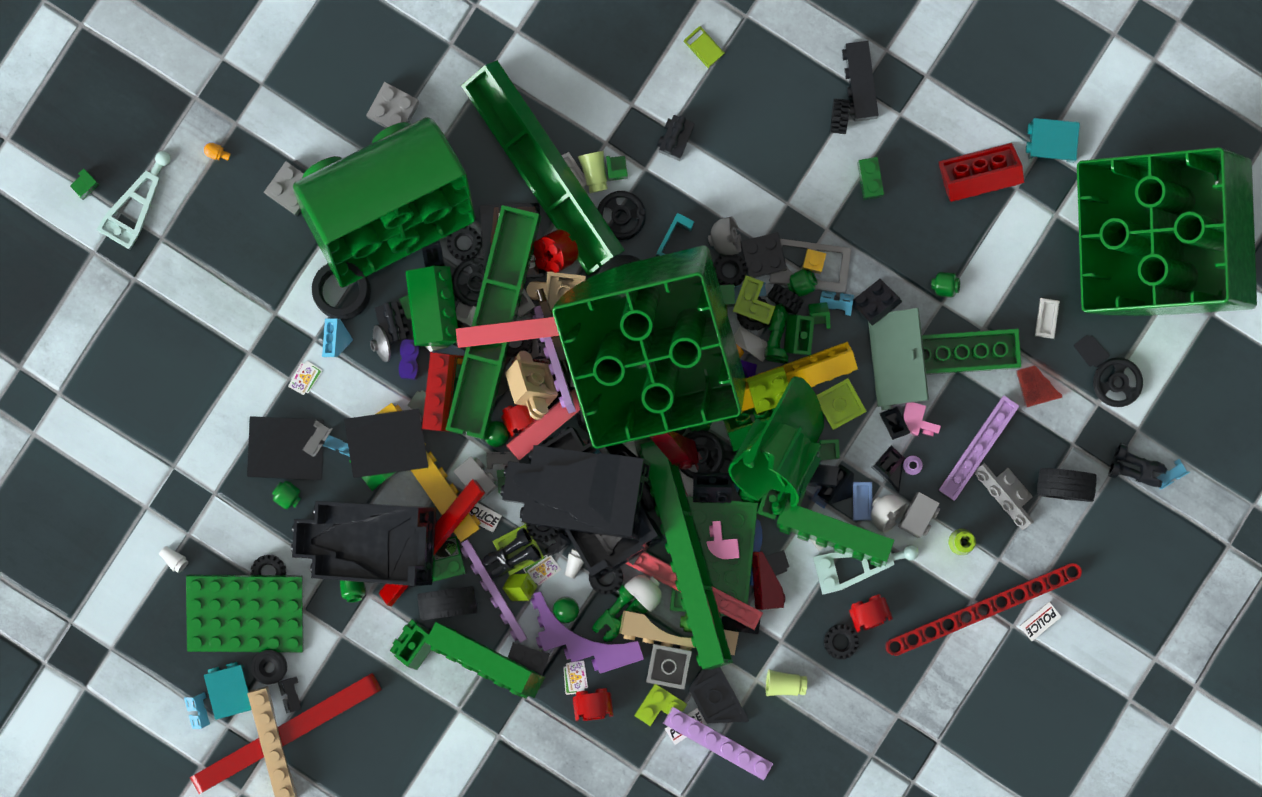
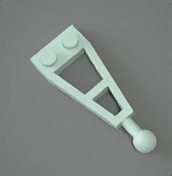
M160 151L156 154V163L150 172L145 171L106 213L96 229L131 250L144 225L160 181L156 176L163 166L170 163L171 157L166 151ZM149 179L152 183L145 199L135 192ZM130 197L143 204L134 230L113 218Z
M908 545L904 551L890 553L886 566L882 565L881 568L876 567L871 570L867 559H863L864 573L841 584L839 583L833 558L852 557V554L833 552L813 557L822 595L847 588L893 566L896 560L904 558L915 560L919 555V551L916 546Z

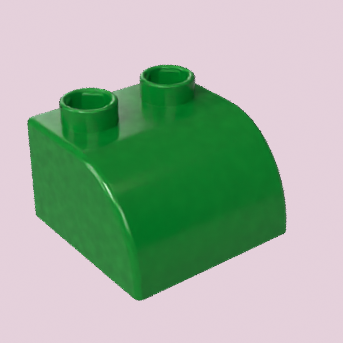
M425 117L413 124L401 122L389 126L378 133L370 145L344 158L333 156L315 163L305 171L302 179L293 184V191L302 215L341 288L363 278L362 276L355 275L348 269L347 261L355 264L363 272L364 277L472 224L476 220L467 174L447 138L436 122L430 117Z
M1217 147L1091 159L1078 162L1077 191L1081 308L1084 312L1102 315L1148 316L1249 310L1257 306L1252 161L1250 158Z
M702 245L606 270L577 284L563 294L555 303L552 314L594 448L599 449L738 417L741 414L746 378L710 250L707 246Z

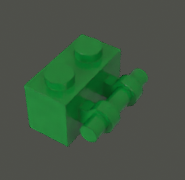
M411 619L408 625L405 624L403 627V632L399 638H395L393 641L394 645L390 651L404 665L418 670L431 651V646L425 643L430 631L417 625L418 623Z

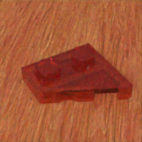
M1035 365L1016 370L1026 408L1063 398L1062 394L1053 387L1051 382L1043 376Z

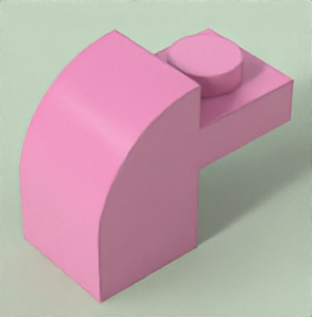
M911 402L905 404L902 415L910 433L918 436L919 431L923 430L922 434L933 436L934 433L938 434L940 425L922 421L926 406Z
M712 521L713 525L709 526L710 537H714V541H707L710 552L721 559L740 558L738 539L723 540L721 521Z

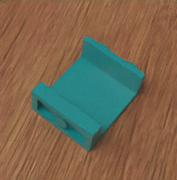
M1034 118L1032 123H1028L1027 134H1030V142L1026 143V153H1029L1028 158L1061 159L1074 163L1077 159L1080 123Z
M677 213L656 253V257L665 255L663 251L676 226L691 232L694 221Z
M238 662L227 664V669L220 670L219 667L208 670L209 674L204 675L215 720L252 710L242 669L244 668L243 664L238 665Z

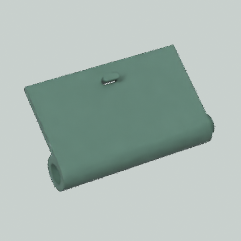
M919 308L889 312L873 326L868 322L877 407H881V410H890L896 404L929 400Z

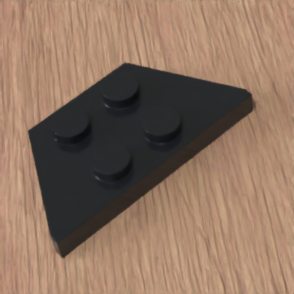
M720 667L702 669L689 687V691L706 723L748 722L749 719Z

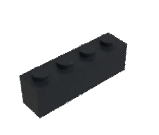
M869 41L846 43L845 49H842L843 61L846 60L847 63L844 73L845 79H849L850 85L847 87L848 98L852 99V105L849 106L850 116L854 117V121L877 119L879 114Z

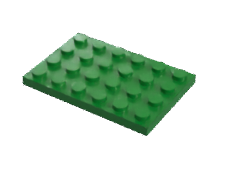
M687 496L712 587L748 605L758 503L731 501V503L693 502V497ZM712 521H721L723 540L738 539L740 558L721 559L710 552L707 541H714V537H710L709 526L713 525ZM672 588L670 611L686 612L681 605L682 594Z
M186 575L187 651L261 652L264 650H274L277 652L303 653V576Z

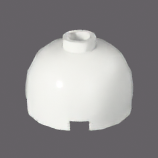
M892 494L885 495L882 498L877 497L872 503L871 519L880 531L886 533L897 524L895 521L898 517H903L908 504L902 498Z
M645 575L635 576L624 586L650 612L661 601L662 592L658 587L660 583L653 576L650 578Z

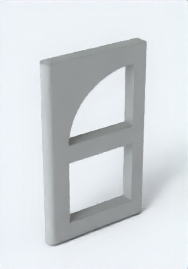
M780 239L781 245L843 253L839 283L817 280L818 284L815 290L846 293L851 248ZM788 267L785 271L773 273L770 275L769 284L788 286L790 275L793 273Z

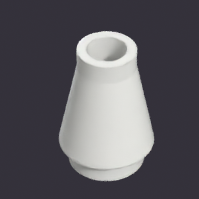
M165 546L159 553L173 572L180 573L188 565L185 556L170 549L168 546Z
M574 548L568 554L565 575L575 579L584 562Z

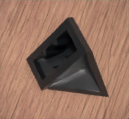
M891 445L871 468L897 492L900 491L902 466L905 457Z

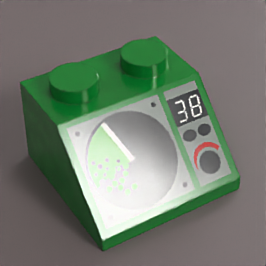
M457 536L448 538L435 553L432 582L467 573Z

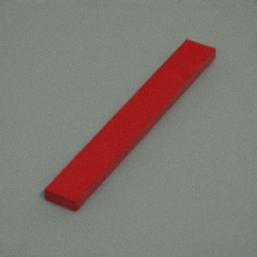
M472 479L436 522L434 555L485 494V491L476 480ZM385 584L379 594L386 605L392 607L409 585Z

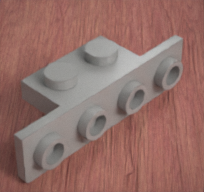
M985 463L976 469L974 474L978 480L983 483L1021 530L1034 523L1022 508L1033 496L1009 468L1005 469L997 477Z

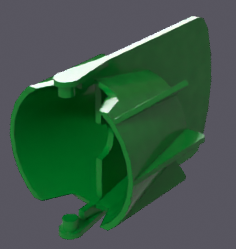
M794 376L791 379L767 424L760 419L754 421L728 468L729 475L736 486L755 500H760L770 490L780 491L777 497L778 500L772 503V511L776 515L783 512L790 493V506H797L821 462V459L817 456L821 445L816 442L824 429V416L816 393L803 378Z

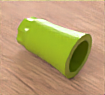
M957 529L951 533L948 544L953 553L967 555L974 549L976 540L969 530ZM962 538L967 540V544L964 546L961 545L962 542L960 540Z

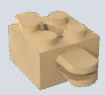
M547 272L546 282H530L526 289L527 294L531 299L539 300L536 290L543 288L552 312L559 298L568 290L586 280V276Z
M520 351L513 358L514 363L505 372L514 404L527 406L530 416L540 420L548 413V406L558 396V392L548 364L533 362L530 353Z

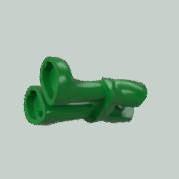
M782 305L775 306L768 329L771 331L764 353L765 360L775 363H788L789 359L786 351L780 348L788 312Z
M624 585L618 590L619 597L610 609L607 608L592 627L595 633L602 629L605 624L611 628L602 637L605 643L612 641L618 636L623 614L619 618L615 616L634 598ZM635 598L625 611L645 614L648 610Z

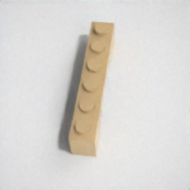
M623 611L619 633L624 635V639L635 640V637L643 638L642 642L654 644L655 640L661 641L662 646L673 647V644L680 645V649L691 651L692 647L694 648L691 637L668 634L651 623L644 614ZM724 630L730 653L735 655L739 632Z
M269 687L251 690L247 694L274 796L298 797L282 747Z

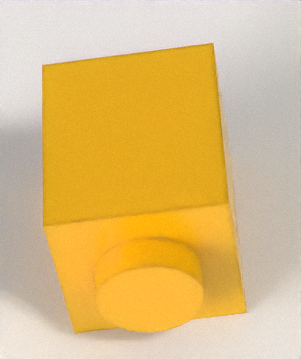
M807 249L802 269L821 274L826 253Z

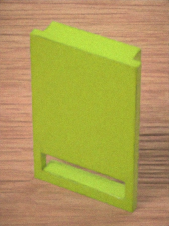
M701 26L696 28L683 41L707 68L725 54ZM699 30H702L703 34L689 45L687 41Z

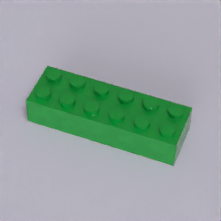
M1019 329L922 335L926 375L1021 368Z
M786 502L785 508L779 514L777 520V528L780 529L779 532L787 535H790V533L797 534V538L807 542L809 539L814 540L816 545L826 548L828 545L833 547L837 553H850L852 558L863 561V559L870 560L871 565L880 568L882 565L886 566L894 544V539L798 505L792 507L789 502Z
M435 622L425 642L431 646L430 650L446 656L445 658L461 664L462 667L478 673L477 675L487 680L489 679L494 684L510 690L509 692L525 699L528 696L535 698L545 679L542 675Z

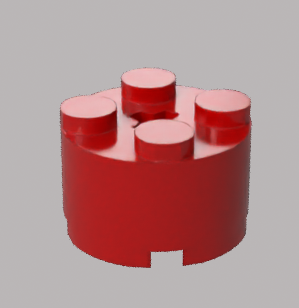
M558 229L534 242L536 266L539 269L558 273L571 266L577 260L578 247L575 240L572 241L568 237L570 236L568 232Z
M510 405L502 410L503 415L501 419L512 438H515V434H520L536 421V419L530 416L528 407L524 405H516L514 407Z
M880 594L871 597L867 603L863 604L862 601L852 604L849 610L857 633L861 631L860 628L862 627L865 631L884 624L886 618L889 621L893 620L886 599L881 597Z
M607 688L596 689L595 693L588 694V691H579L573 697L575 721H579V717H583V721L604 719L606 714H609V717L614 716L611 693L607 692Z

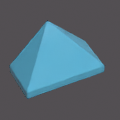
M325 319L322 357H338L353 341V338L341 319Z

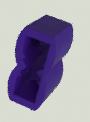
M403 339L400 345L402 359L399 363V375L402 379L416 380L419 374L417 360L420 356V346H415L414 340Z

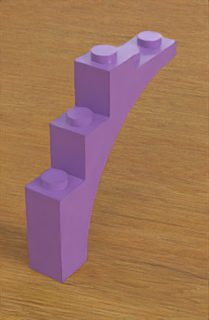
M541 591L533 594L534 598H531L534 610H539L540 616L537 619L540 628L544 627L545 631L538 633L539 637H536L539 649L543 648V651H547L566 644L567 648L564 649L567 660L571 659V662L594 656L595 659L592 660L594 670H599L600 674L644 660L638 641L624 644H605L578 636L566 628L554 616L547 606Z

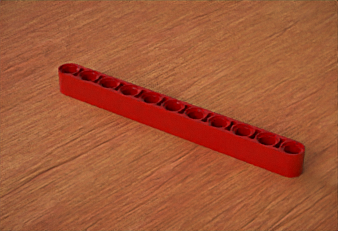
M1074 563L1063 565L893 637L886 642V651L894 656L901 655L1080 578L1082 570L1079 565ZM1071 566L1076 569V575L1072 578L1067 574V570ZM1052 574H1056L1059 578L1056 585L1050 583L1049 579ZM1036 581L1041 584L1039 592L1032 590V584ZM1017 589L1023 591V597L1020 600L1014 597V592ZM1000 596L1006 600V604L1001 608L996 604V600ZM981 604H985L988 607V612L985 615L979 613L978 609ZM965 611L970 614L968 622L961 620V614ZM946 619H950L953 622V626L949 630L943 627V622ZM932 626L935 629L933 637L926 636L925 630L927 627ZM910 634L917 636V642L914 645L908 643L907 639ZM894 641H897L900 645V649L897 652L890 650V644Z
M371 673L280 725L278 731L282 747L381 691L382 688L374 674ZM260 739L252 741L191 776L190 779L198 794L203 793L264 758Z

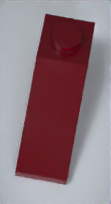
M668 432L650 437L673 465L681 469H690L692 465L699 463L695 441L676 432Z
M753 551L752 573L755 609L784 608L785 594L781 584L763 552Z

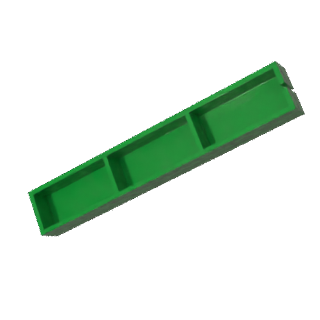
M498 60L484 65L465 81L461 87L557 230L560 229L570 234L568 237L572 241L575 240L578 247L577 260L589 276L599 271L603 264L625 251Z
M504 205L501 206L472 326L516 321L534 249V242L536 241L541 221L540 214ZM510 342L466 347L446 426L447 431L486 440Z
M653 441L640 444L642 449L640 450L641 458L651 463L648 477L652 485L650 493L656 500L655 511L662 521L660 529L662 534L666 536L667 542L665 547L672 558L670 565L672 571L676 572L678 579L675 581L678 591H681L683 597L681 605L687 612L686 623L688 628L692 630V644L694 648H697V663L699 666H702V669H714L731 664L733 660L679 467L673 465Z

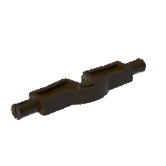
M543 288L536 290L544 317H552L553 315ZM553 336L551 339L563 372H569L560 337Z

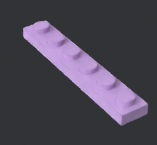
M541 306L535 307L536 315L533 316V319L544 318ZM551 337L540 338L541 343L545 342L546 345L543 348L546 359L550 358L551 364H548L550 372L557 379L554 381L557 392L561 391L562 396L559 397L562 408L566 407L569 414L576 411L552 339Z
M1002 396L939 488L940 492L953 501L956 500L1019 408V405L1006 396Z
M467 539L462 542L461 552L465 558L469 557L473 564L470 567L475 575L479 574L482 581L480 583L484 590H489L493 596L490 600L494 607L497 608L499 606L502 611L500 617L505 625L509 623L512 628L509 632L515 641L519 640L520 643L528 639L494 581L490 578L488 571L483 566L470 541Z
M675 707L671 708L663 722L666 726L762 780L766 778L773 765L767 759Z

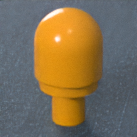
M208 143L204 147V153L209 158L220 160V158L229 160L231 153L223 151L224 148L221 145Z

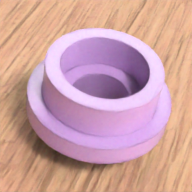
M909 456L904 460L903 468L906 473L916 475L922 469V461L917 456ZM910 462L916 463L915 469L910 468Z

